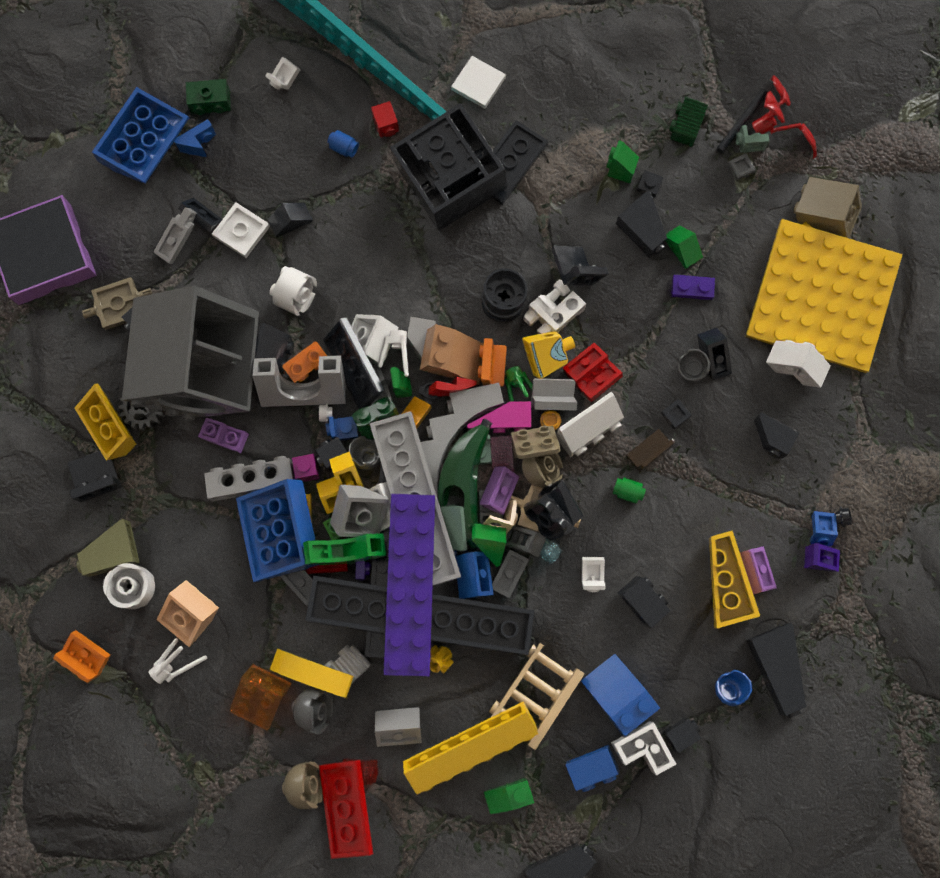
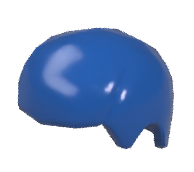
M733 670L722 674L715 684V692L722 703L729 706H738L750 697L752 684L746 674Z

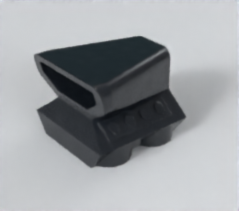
M562 479L544 487L538 494V498L526 503L523 507L526 516L538 525L541 535L550 541L568 534L583 517L582 512Z

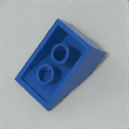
M613 654L581 680L582 684L623 736L628 735L660 709L651 695L616 654Z

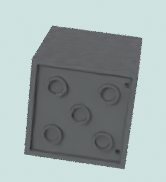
M195 285L134 298L122 400L131 402V406L148 407V410L152 412L163 411L166 416H181L182 420L195 421V418L250 412L259 311Z

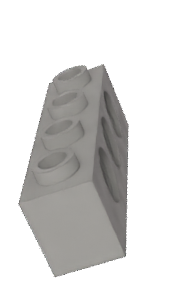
M279 456L273 458L274 461L269 462L257 460L252 462L253 465L235 464L231 466V469L223 470L221 467L210 469V472L204 473L207 498L213 502L241 497L285 479L295 480L293 462L290 458H286V456ZM275 469L276 476L272 479H267L268 471ZM250 473H255V479L247 483L246 476ZM228 477H233V484L226 487L225 480Z

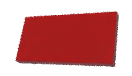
M360 760L319 765L331 859L372 855L373 848Z

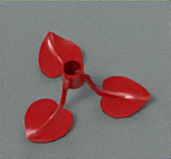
M773 75L770 80L773 81L776 90L780 94V102H777L771 91L767 93L764 107L770 111L752 122L755 132L765 134L770 131L773 134L777 131L798 128L803 132L813 148V159L816 158L815 139L804 123L774 128L777 125L774 118L775 115L782 124L785 123L780 106L784 102L787 106H790V98L780 80Z

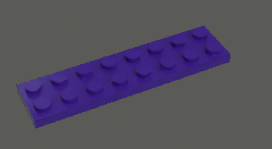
M391 494L384 675L430 676L435 495Z

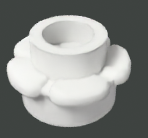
M328 403L326 405H319V422H326L327 424L329 417H332V407H328Z

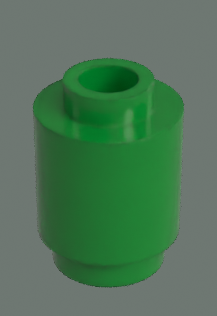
M623 477V479L617 478L612 494L617 495V498L637 504L638 500H643L646 489L642 488L643 483Z

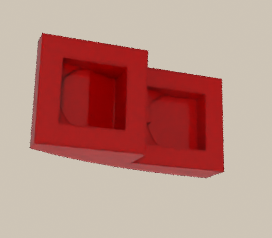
M456 377L450 383L436 381L429 386L428 395L450 396L449 393L473 388L476 386L477 381Z

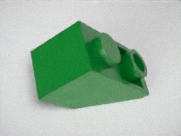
M619 140L617 147H612L606 166V168H609L608 177L631 183L639 156L623 141Z

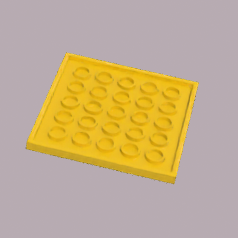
M781 219L745 337L774 345L775 341L791 340L795 343L809 342L825 357L826 361L864 373L869 372L903 254Z

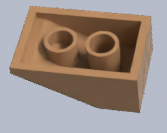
M435 324L427 329L420 370L452 379L461 377L477 381L476 385H479L478 366L482 365L483 359L479 357L480 345L484 344L455 329Z

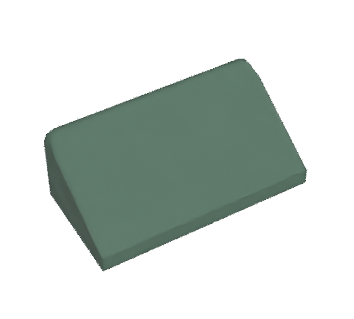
M457 505L440 507L452 549L467 550L464 508Z

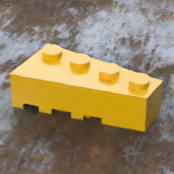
M733 530L711 536L709 538L714 628L760 617Z

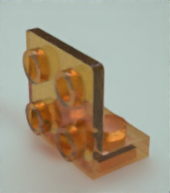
M252 664L241 677L230 712L265 730H269L279 704L289 691L292 683Z

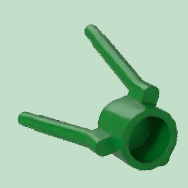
M520 366L508 369L505 372L507 379L504 382L507 387L509 402H514L511 385L514 388L520 387L524 396L528 398L529 395L524 383L526 382L531 390L533 384L528 379L525 371L522 372Z

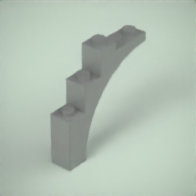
M499 383L449 393L450 400H447L449 413L453 412V414L429 419L430 425L426 426L428 437L433 438V440L421 442V446L437 499L439 472L450 444L473 420L504 405Z

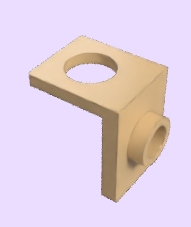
M512 500L507 506L504 519L490 515L483 525L493 526L490 523H499L501 526L496 527L506 528L507 534L518 519V513H516L517 501Z

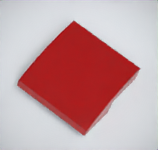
M595 343L591 344L563 367V371L571 380L575 381L577 388L590 402L594 401L623 377L622 372Z

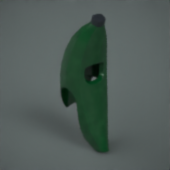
M483 419L480 425L471 428L463 434L453 445L443 464L438 486V502L440 507L447 506L450 491L454 485L463 490L467 545L473 549H480L472 541V525L478 524V465L492 422L487 419Z

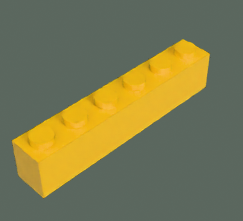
M523 701L403 761L404 775L416 795L423 791H429L433 786L443 781H449L453 776L463 771H469L475 765L483 761H489L495 755L503 751H509L524 741L531 740L534 736L538 735L536 723Z

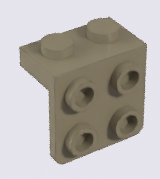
M541 426L535 429H521L511 432L515 458L524 459L560 452V445L553 426Z

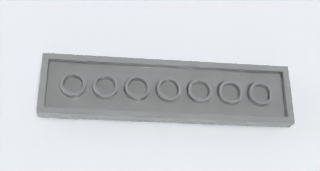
M412 412L370 423L390 495H435L433 586L461 578Z

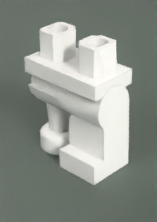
M560 279L553 285V291L546 296H538L535 301L529 304V310L523 317V320L529 326H532L537 320L543 324L537 330L538 334L551 331L559 333L572 319L585 310L586 303L574 291L558 306L554 303L560 295L564 297L570 292L568 286L563 285Z

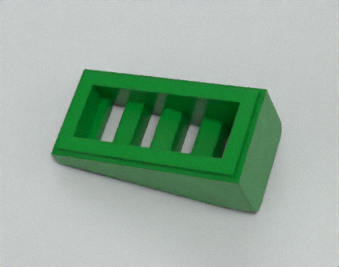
M391 367L390 371L395 397L412 396L410 377H405L404 372L398 368Z

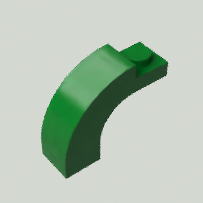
M364 534L341 540L303 542L305 564L336 565L386 556L384 534Z

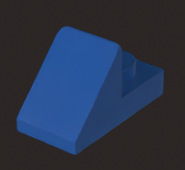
M207 119L177 137L174 142L182 153L207 157L200 144L210 141L216 133Z

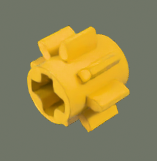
M434 645L431 648V671L438 673L441 670L444 674L454 663L451 660L452 653L447 647L440 646L438 648Z

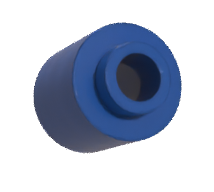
M339 130L335 133L332 132L328 138L329 148L345 157H354L358 150L359 143L356 142V139Z

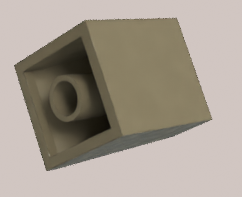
M809 177L807 184H804L802 187V197L799 202H796L794 207V214H796L798 223L803 224L807 222L815 229L850 238L862 208L859 185Z

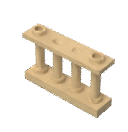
M541 643L537 647L534 644L532 645L529 655H527L529 659L500 703L495 701L489 711L492 714L491 717L505 711L503 707L510 697L519 703L524 701L526 707L538 715V719L541 720L537 727L538 735L527 742V745L536 750L585 674L577 668L574 671H567L541 653L540 650L544 646ZM534 659L563 678L565 685L562 690L554 689L528 671ZM522 678L551 697L553 704L549 709L546 707L545 709L515 689Z

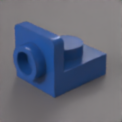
M329 417L326 431L332 440L337 437L340 441L359 437L358 428L352 417L338 419Z
M814 511L812 514L813 535L810 539V544L819 543L831 547L838 536L836 514Z

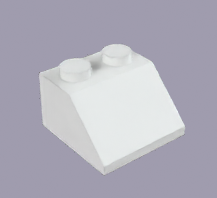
M356 314L351 325L371 364H379L385 344V336H390L391 330H398L399 328L378 315Z

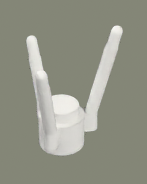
M391 330L390 336H385V344L378 364L379 368L382 367L389 344H391L393 349L402 350L405 377L409 376L406 350L407 331Z
M175 638L161 657L153 664L154 667L149 670V674L159 684L164 680L170 682L174 677L205 661L207 656H203L171 673L173 668L169 663L183 650V647L180 646L165 660L178 642V639Z

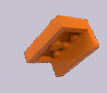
M484 338V345H480L479 357L483 359L482 365L478 366V378H481L483 386L499 383L500 387H503L507 347L505 345H494L493 339Z
M315 341L283 364L282 367L294 383L297 381L300 383L309 376L308 373L313 369L318 370L319 356L327 355Z
M75 630L70 633L63 649L56 653L53 659L77 675L79 679L89 683L101 674L110 654Z

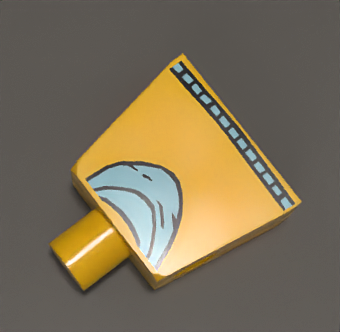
M554 331L522 338L532 374L538 379H542L568 363L566 351L575 348V342L571 336L562 339L561 335Z

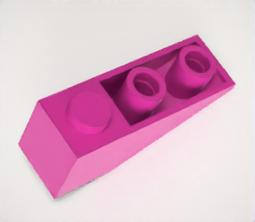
M508 402L468 424L467 430L480 425L483 419L492 422L490 429H493V433H506V429H514V432L521 429H530L531 402Z

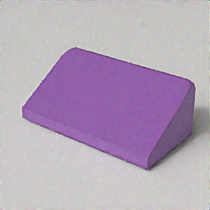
M505 466L495 467L479 504L504 515L519 476Z
M764 546L740 552L753 594L776 589L777 587Z

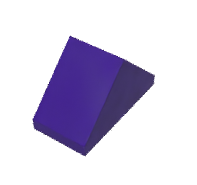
M819 543L806 546L804 568L839 572L840 550Z

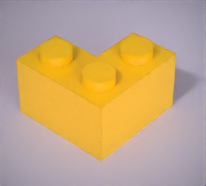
M350 452L329 459L335 477L316 484L319 497L327 514L332 513L334 510L340 485L364 487Z

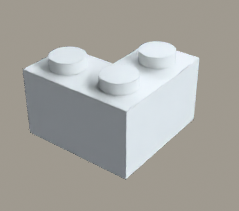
M791 340L775 341L766 361L776 373L794 375L802 385L820 388L831 366L824 359L825 357L815 349L813 344L809 342L795 343Z
M649 721L631 731L628 735L611 742L621 763L624 765L643 756L651 772L655 775L676 765L654 722Z

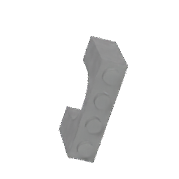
M319 356V378L310 383H294L283 378L279 372L276 358L254 359L252 376L261 407L326 405V403L328 405L346 404V382L341 356Z

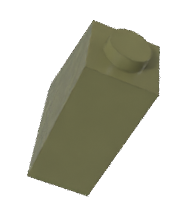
M122 519L115 523L77 554L78 561L76 565L82 576L91 577L109 572L120 564L140 563L131 522Z

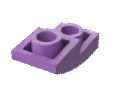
M206 417L198 437L241 453L249 434Z

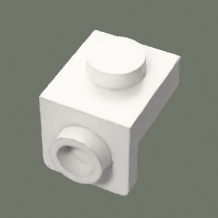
M282 57L272 74L267 73L265 76L271 80L269 83L276 89L280 90V88L289 90L300 69L288 59Z
M582 557L581 582L584 590L589 592L605 590L604 557Z

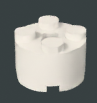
M285 266L280 272L277 283L271 286L269 294L273 296L274 305L299 316V312L304 313L311 305L315 296L312 290L313 286L317 287V281L306 273Z
M130 563L120 564L106 575L103 590L114 606L138 609L146 606L153 597L155 591L154 577L147 569ZM128 584H132L131 589H127Z

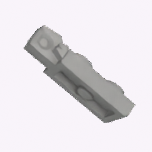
M185 207L181 215L178 214L175 218L173 217L154 253L169 264H173L194 226L192 222L197 213Z

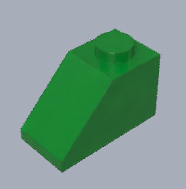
M527 778L484 791L490 814L511 811L534 803Z

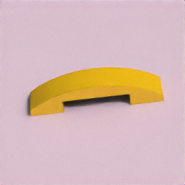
M277 649L270 667L271 671L344 698L347 697L354 677L281 649Z

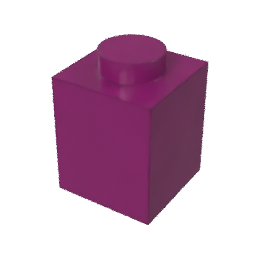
M314 454L292 458L296 480L307 482L320 479L318 463Z

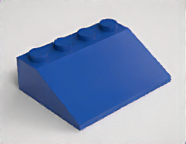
M136 87L92 153L100 164L119 174L146 184L188 121L189 116Z
M285 479L236 498L253 582L302 571L319 565L305 564L303 542L316 540L302 480Z

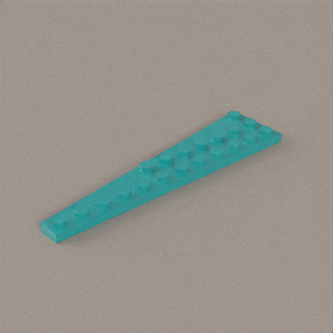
M277 0L324 36L329 42L337 46L344 55H349L354 59L355 64L359 68L367 69L413 104L420 112L426 114L432 121L446 112L318 0Z

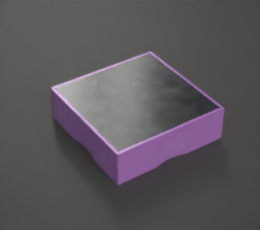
M63 195L0 218V273L8 297L18 305L47 295L57 288L71 286L97 276L88 250L81 240L80 228L72 206Z

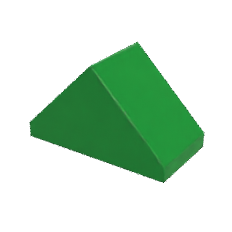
M679 225L666 233V243L685 269L703 259L694 232Z
M477 523L472 525V541L496 567L500 566L506 545V528Z

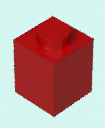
M390 101L371 107L372 116L380 138L384 136L389 137L399 132L398 121Z

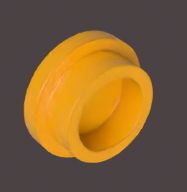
M548 410L541 415L540 424L541 426H553L554 430H557L561 424V417L556 411Z

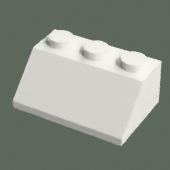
M610 392L558 429L557 439L570 457L574 454L577 457L587 450V445L592 442L594 445L604 438L603 434L610 430L612 433L622 426L620 422L624 416L614 394Z

